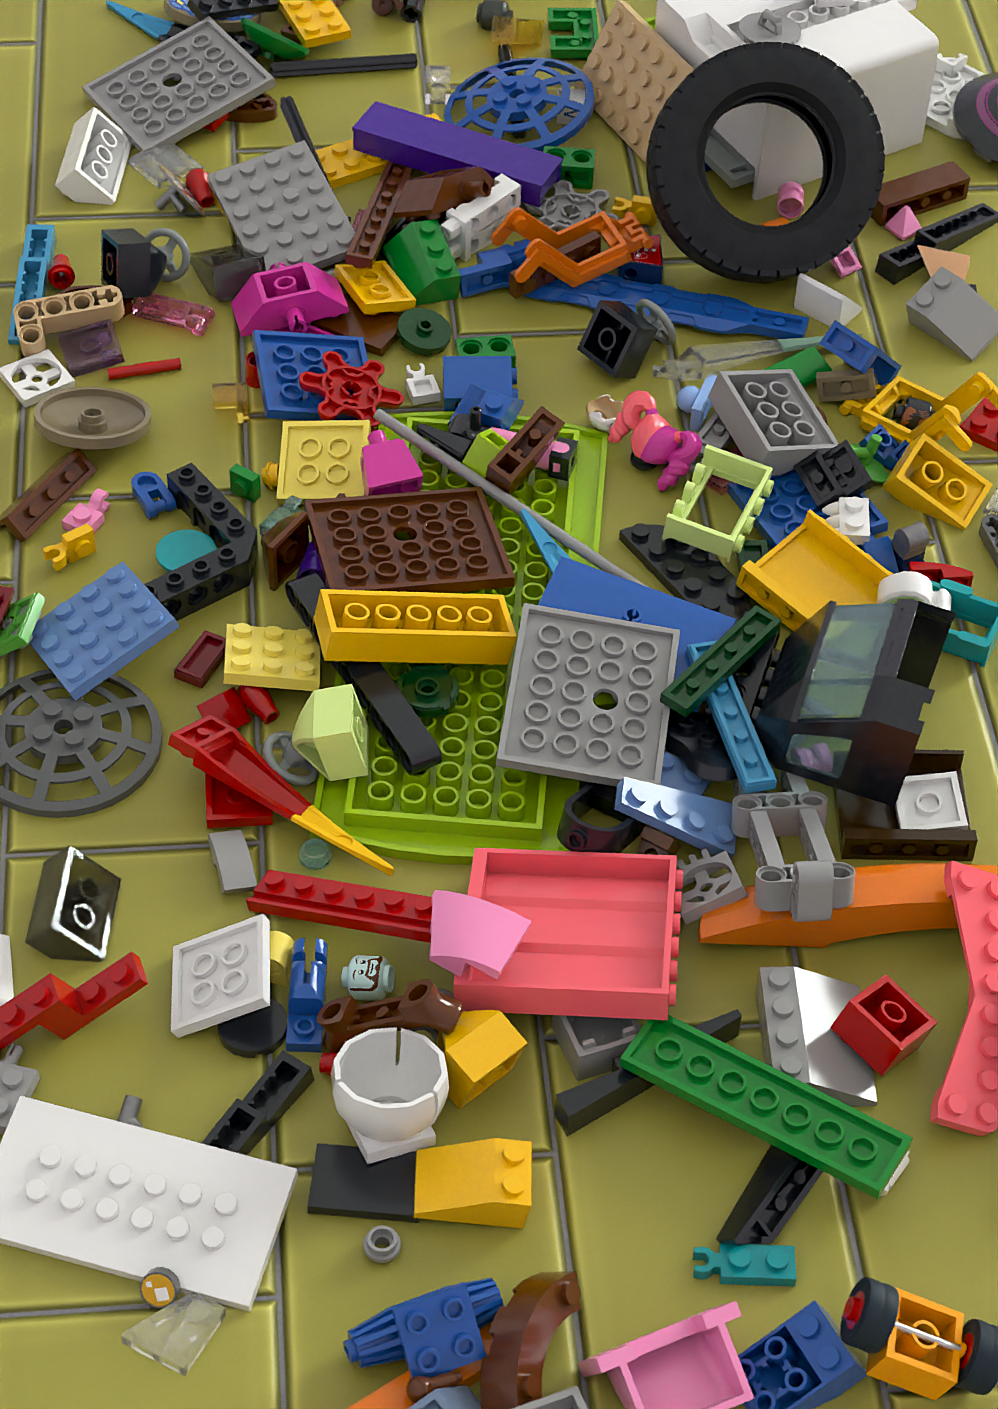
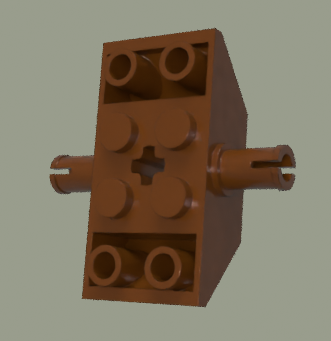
M481 166L440 170L407 180L394 210V218L405 217L406 221L422 219V216H425V220L441 217L440 212L446 214V211L454 208L456 210L459 205L470 203L477 197L490 196L492 187H494V179Z

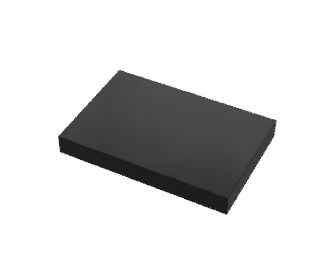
M317 1143L307 1206L308 1213L418 1223L419 1218H413L416 1152L412 1151L367 1164L359 1147Z

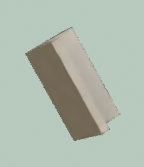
M869 368L865 374L858 369L817 372L816 381L819 402L876 397L877 374H874V368Z

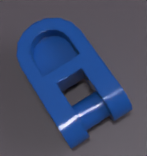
M140 472L132 478V493L142 506L148 519L158 516V513L166 510L170 512L177 509L174 496L157 474L153 472ZM157 497L160 498V499L157 500V501H153V500H152V499H155V498H157Z

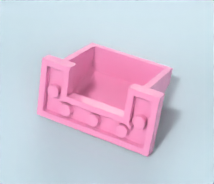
M736 1301L710 1308L577 1363L582 1377L606 1372L625 1409H730L754 1399L725 1322L742 1316Z

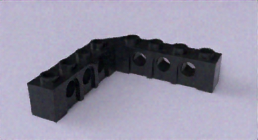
M192 462L166 474L167 486L175 498L177 509H181L191 519V524L194 527L198 526L203 533L211 537L218 549L144 584L176 621L250 586L254 564H256L258 559L257 529Z

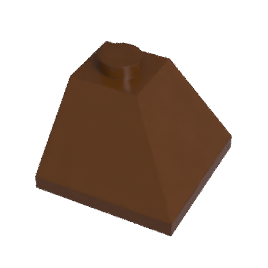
M300 511L279 520L271 529L265 531L261 538L265 572L269 588L274 592L303 561L305 550L309 544L308 512Z

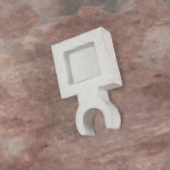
M419 363V371H412L410 366L407 365L406 389L413 406L441 401V392L434 375H425L424 364Z

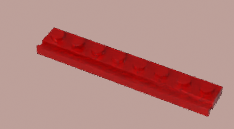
M268 870L253 890V897L246 899L248 910L253 912L431 943L432 903L429 896Z

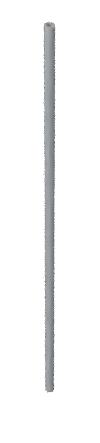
M378 409L374 413L373 418L474 486L481 487L483 492L519 516H521L522 508L526 509L549 536L600 570L646 586L383 410ZM806 692L803 702L805 707L822 718H845Z

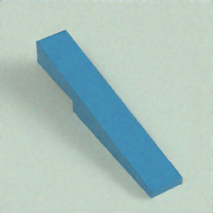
M27 224L23 256L20 257L8 335L9 345H20L13 314L15 306L22 301L46 297L49 282L48 272L52 265L56 245L54 225Z

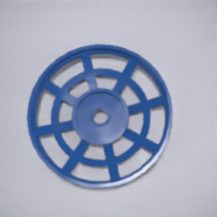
M548 58L514 59L489 66L463 81L449 97L445 106L444 119L446 123L463 128L473 122L482 129L492 131V137L502 139L504 133L522 132L535 128L541 138L518 145L543 152L544 146L556 147L575 136L586 125L594 110L595 95L592 83L587 75L569 63ZM552 68L561 69V70L567 71V72H569V73H571V74H569V75H562L560 72H558V71H556V70H554V69H552ZM526 70L523 75L507 76L505 74L512 71ZM537 71H542L554 77L541 80L534 75ZM493 78L499 81L491 88L479 89ZM568 82H584L586 89L584 104L570 100L571 91ZM475 84L471 90H467L470 86ZM561 84V97L548 94L547 87ZM487 96V103L474 110L472 105L474 97ZM466 98L465 109L467 115L454 124L451 116L452 107L456 100ZM547 103L556 104L546 114L542 116L538 114L545 108ZM565 107L579 112L567 125L552 134L545 125V123L557 117ZM490 111L494 117L498 118L497 123H492L480 116ZM527 118L530 120L519 124H508V121H519Z

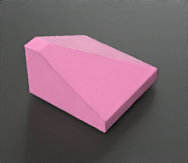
M907 205L902 207L885 224V228L901 241L915 236L916 231L922 228Z
M850 246L830 260L840 278L862 268Z

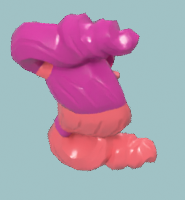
M639 390L627 395L623 402L622 411L618 412L614 424L609 429L610 435L607 437L609 442L619 443L623 436H626L627 433L633 430L631 449L636 457L651 464H666L669 462V465L664 468L662 476L658 479L657 486L659 491H666L668 486L674 487L678 483L679 477L686 476L690 470V463L698 456L702 447V441L697 433L689 430L678 431L658 414L656 400L647 391ZM645 411V416L641 418V413Z

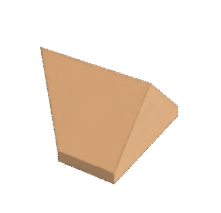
M917 245L930 278L942 266L965 281L970 265V255Z

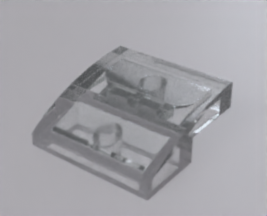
M164 144L147 148L128 160V164L157 188H170L172 186V183L158 168V165H161L180 179L181 177H186L193 169L204 168V166L175 144Z

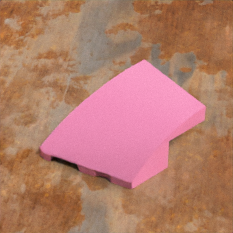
M435 890L431 897L432 919L430 923L431 943L429 960L459 977L462 976L468 964L491 977L498 979L528 931L532 921L513 911L476 897L456 892Z

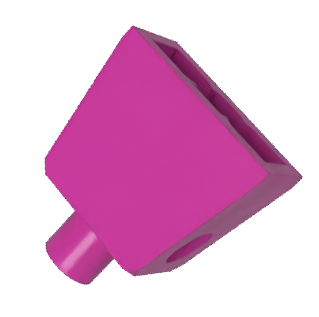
M376 430L371 432L367 436L370 445L362 448L360 458L365 496L421 491L423 474L404 440L394 439L387 441L384 431Z

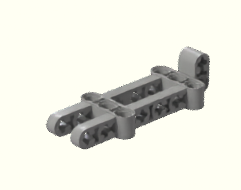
M781 771L782 792L760 793L759 791L744 794L739 779L733 780L735 797L732 802L731 830L736 836L749 838L759 867L756 871L754 904L756 907L764 911H790L794 922L830 920L832 908H843L851 905L854 896L855 869L850 864L835 861L824 831L826 829L827 796L821 792L809 791L805 778ZM798 835L807 861L785 864L776 836Z

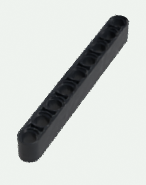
M313 572L286 582L285 591L290 604L321 647L314 615L320 589H327L318 574ZM330 661L345 684L353 685L361 707L409 775L416 774L442 762L441 752L436 741L380 662Z

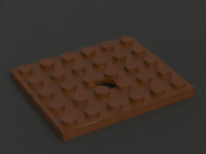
M481 487L304 500V511L308 512V525L327 589L449 593L514 587L515 575ZM407 532V535L414 540L400 541L395 538L396 533Z

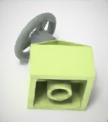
M347 684L314 690L299 715L293 733L279 731L272 733L266 738L263 744L264 759L288 783L298 786L309 785L318 778L319 772L329 781L368 775L369 727L353 685ZM278 742L283 751V760L279 764L273 755V745ZM299 766L309 770L310 773L305 776H297L287 772L290 767L296 768Z

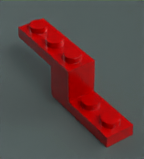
M131 951L76 989L55 975L48 974L0 1006V1050L38 1025L65 1040L148 985L140 957Z

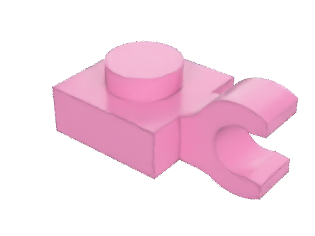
M98 488L91 495L88 505L79 502L62 520L63 529L71 531L88 523L95 532L105 522L104 513L110 508V503L104 501L109 495L108 492Z

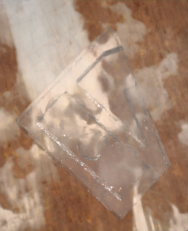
M192 1291L125 1330L121 1335L122 1344L185 1376L225 1318L226 1308Z

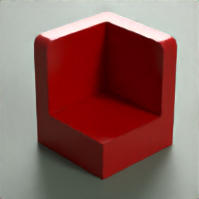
M235 687L197 705L202 718L211 714L235 729L251 721Z

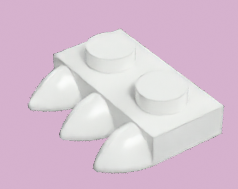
M839 497L838 502H833L822 508V512L830 516L825 519L827 523L842 535L848 537L851 542L856 545H863L869 541V498Z

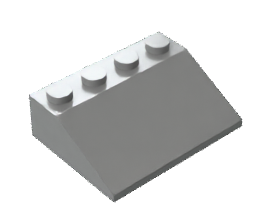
M792 369L719 372L708 398L744 458L773 468L771 476L782 475L795 469L793 465L816 450L823 455L839 444Z
M794 966L760 967L755 992L765 1064L849 1106H877L872 1067L830 1028L848 1001L860 993L859 986Z

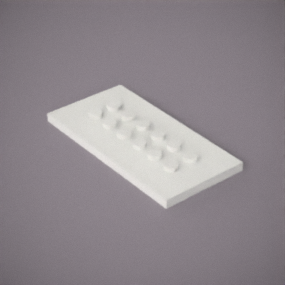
M20 1095L0 1143V1243L140 1282L151 1269L165 1267L177 1275L181 1286L180 1293L250 1312L298 1177V1170Z

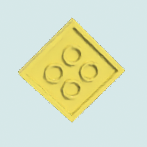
M370 420L283 421L276 497L278 504H304V500L336 498L339 493H344L346 497L365 496L360 458L362 448L370 445L367 438L371 433Z
M246 623L227 624L223 684L303 691L319 690L320 646L308 629L291 630L282 629L278 626L257 627Z

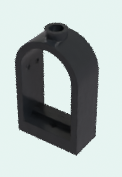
M589 782L566 800L557 830V838L570 851L621 853L640 836L647 824L614 809L617 792L616 786ZM594 808L622 823L615 827L605 828L590 825L580 820V818Z

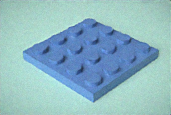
M122 561L38 620L32 633L33 638L29 644L76 701L180 626L167 609Z

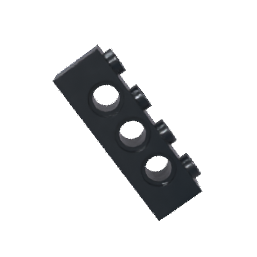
M781 626L766 643L732 674L750 718L754 707L757 706L756 703L761 687H763L768 668H770L771 660L780 638ZM737 673H746V674H748V675L742 677V676H738V675H736V674H737ZM707 704L705 718L709 719L711 727L718 730Z

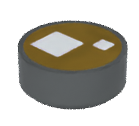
M165 1267L151 1269L140 1283L142 1298L147 1304L155 1308H165L171 1305L178 1297L181 1289L177 1275Z

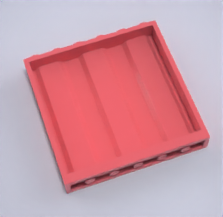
M475 848L467 895L499 905L532 922L498 979L491 977L468 964L461 977L455 974L453 982L454 998L462 1002L464 1006L462 1011L500 1010L502 1013L668 1020L669 1006H676V984H670V981L677 982L678 960H672V958L679 957V937H673V935H680L681 914L674 913L681 912L682 892L676 890L683 889V869H677V855Z

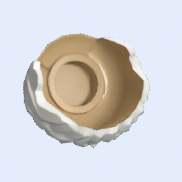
M606 394L588 403L586 417L593 428L610 434L609 429L614 424L618 412L622 411L623 401H614L610 398V395Z

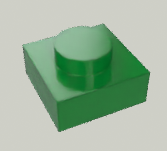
M237 463L229 469L231 492L255 503L261 497L260 475Z

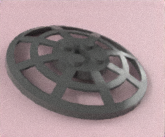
M50 669L23 676L1 688L0 701L20 688L25 693L13 700L3 711L2 715H0V769L7 764L18 774L37 781L32 798L21 796L0 784L1 804L18 812L40 817L62 818L81 816L108 808L127 798L142 786L153 772L162 748L161 722L151 700L140 688L128 680L113 674L104 681L124 688L136 697L119 699L109 690L97 685L90 691L109 701V703L97 707L82 701L84 695L76 701L71 695L69 698L50 700L44 692L63 689L64 686L60 681L40 686L35 684L39 681L56 678ZM30 698L38 705L29 716L12 715L20 705ZM146 707L152 727L150 744L131 737L132 721L127 709ZM118 712L122 721V732L118 733L104 729L101 717ZM6 727H24L25 739L9 748L5 738ZM62 728L71 729L67 731L65 734L57 733V731ZM102 741L116 744L115 748L99 762L95 761L92 754L98 749ZM127 748L145 755L143 761L133 773L119 784L111 787L103 772L118 762ZM30 750L35 757L43 761L41 769L36 770L19 761L17 757ZM80 761L84 767L82 770L54 773L56 764H71ZM91 778L99 792L96 795L76 800L46 801L50 784L75 783Z

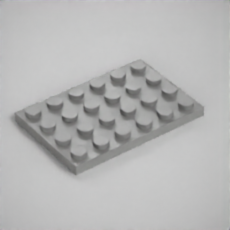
M305 140L207 175L208 183L255 273L268 271L273 263H276V267L279 268L278 262H282L286 266L308 262L321 269L345 260L355 231Z

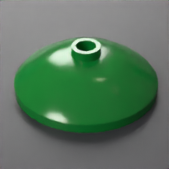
M242 17L241 26L249 40L261 45L262 56L273 61L275 56L281 59L293 60L309 55L310 50Z

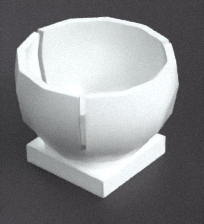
M397 1027L370 1029L346 1041L333 1061L331 1080L336 1111L346 1121L367 1164L436 1145V1134L431 1125L435 1123L445 1105L449 1091V1081L444 1053L427 1036L401 1028L400 1058L397 1063Z

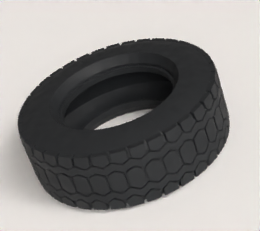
M785 42L744 44L720 52L704 61L688 74L668 97L656 118L650 134L646 157L648 191L654 211L664 231L676 247L696 264L712 273L741 282L772 283L789 280L799 276L801 273L806 274L834 259L854 241L865 227L876 206L884 178L885 148L883 135L880 132L881 127L877 115L873 112L874 108L868 97L863 94L865 92L855 79L851 78L850 74L841 66L836 65L837 63L816 51ZM752 103H768L785 108L802 119L818 141L823 161L821 186L812 205L796 221L778 226L750 224L727 211L713 194L705 171L707 140L718 119L736 107Z

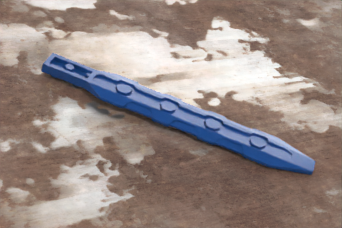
M602 274L575 288L558 278L524 295L529 298L545 301H561L587 306L593 310L596 309L599 300L621 301L634 312H636V303L640 299H648L657 304L667 314L672 323L693 326L699 330L720 334L752 333L778 339L804 338L809 323V317L755 308L733 297L679 290L674 286L658 283L647 284L609 274ZM644 307L646 315L649 316L650 310Z

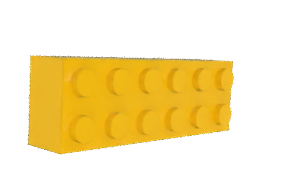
M320 589L314 615L324 661L508 665L517 638L503 595Z

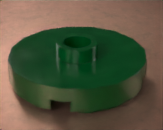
M413 308L404 312L398 319L396 327L397 338L399 336L402 340L401 344L413 353L424 356L432 355L433 352L438 351L441 353L449 345L452 330L449 322L433 310Z
M434 664L415 665L411 667V671L407 673L404 671L399 675L396 686L418 717L432 718L446 714L456 706L459 698L458 680L455 676L450 675L449 670L443 666Z

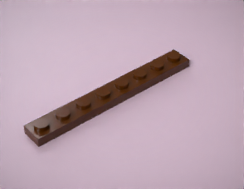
M388 160L347 250L345 264L353 265L359 269H372L393 221L394 210L407 180L411 179L414 168Z

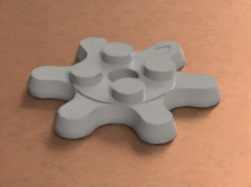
M560 180L553 184L555 194L548 198H542L540 207L524 203V206L528 212L541 215L542 218L538 220L558 232L601 212L600 208L607 204L610 194L604 189H595L588 194H580L573 190L572 184L569 181ZM605 212L607 216L618 220V216Z

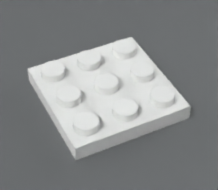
M264 914L173 946L171 1032L177 1038L270 1006V921Z

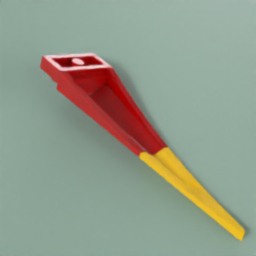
M210 714L170 734L168 745L180 751L183 756L193 759L192 765L387 875H393V866L367 849L315 808L283 777L273 770L234 727Z

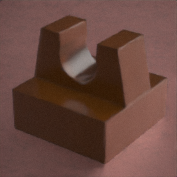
M645 825L640 834L641 841L636 854H648L651 851H657V855H676L681 846L675 839Z

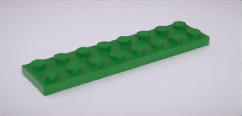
M668 1015V1020L648 1019L620 1057V1067L876 1199H879L911 1147L912 1137Z

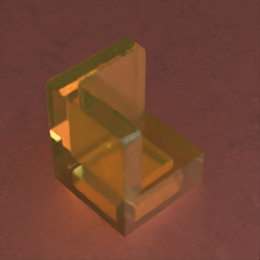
M247 382L212 384L214 408H237V423H249Z

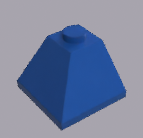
M471 384L450 418L448 426L456 415H470L471 407L478 406L482 409L481 424L509 431L524 405V400Z

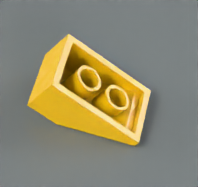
M922 433L907 446L882 488L904 505L965 530L993 484L933 439Z
M491 1138L417 1150L413 1218L524 1229L531 1208L532 1142Z

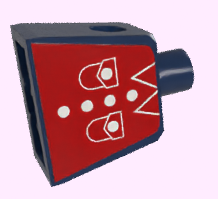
M661 234L649 235L654 242L650 249L643 247L630 253L632 261L617 267V276L623 277L626 280L647 284H661L663 271Z

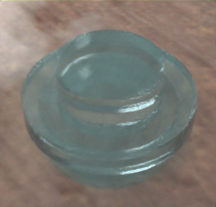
M308 839L299 849V861L305 868L311 870L322 869L332 860L331 848L322 839Z

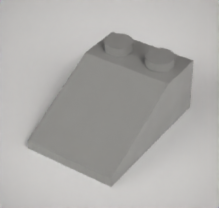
M942 266L906 303L909 323L971 362L998 336V312L963 279Z

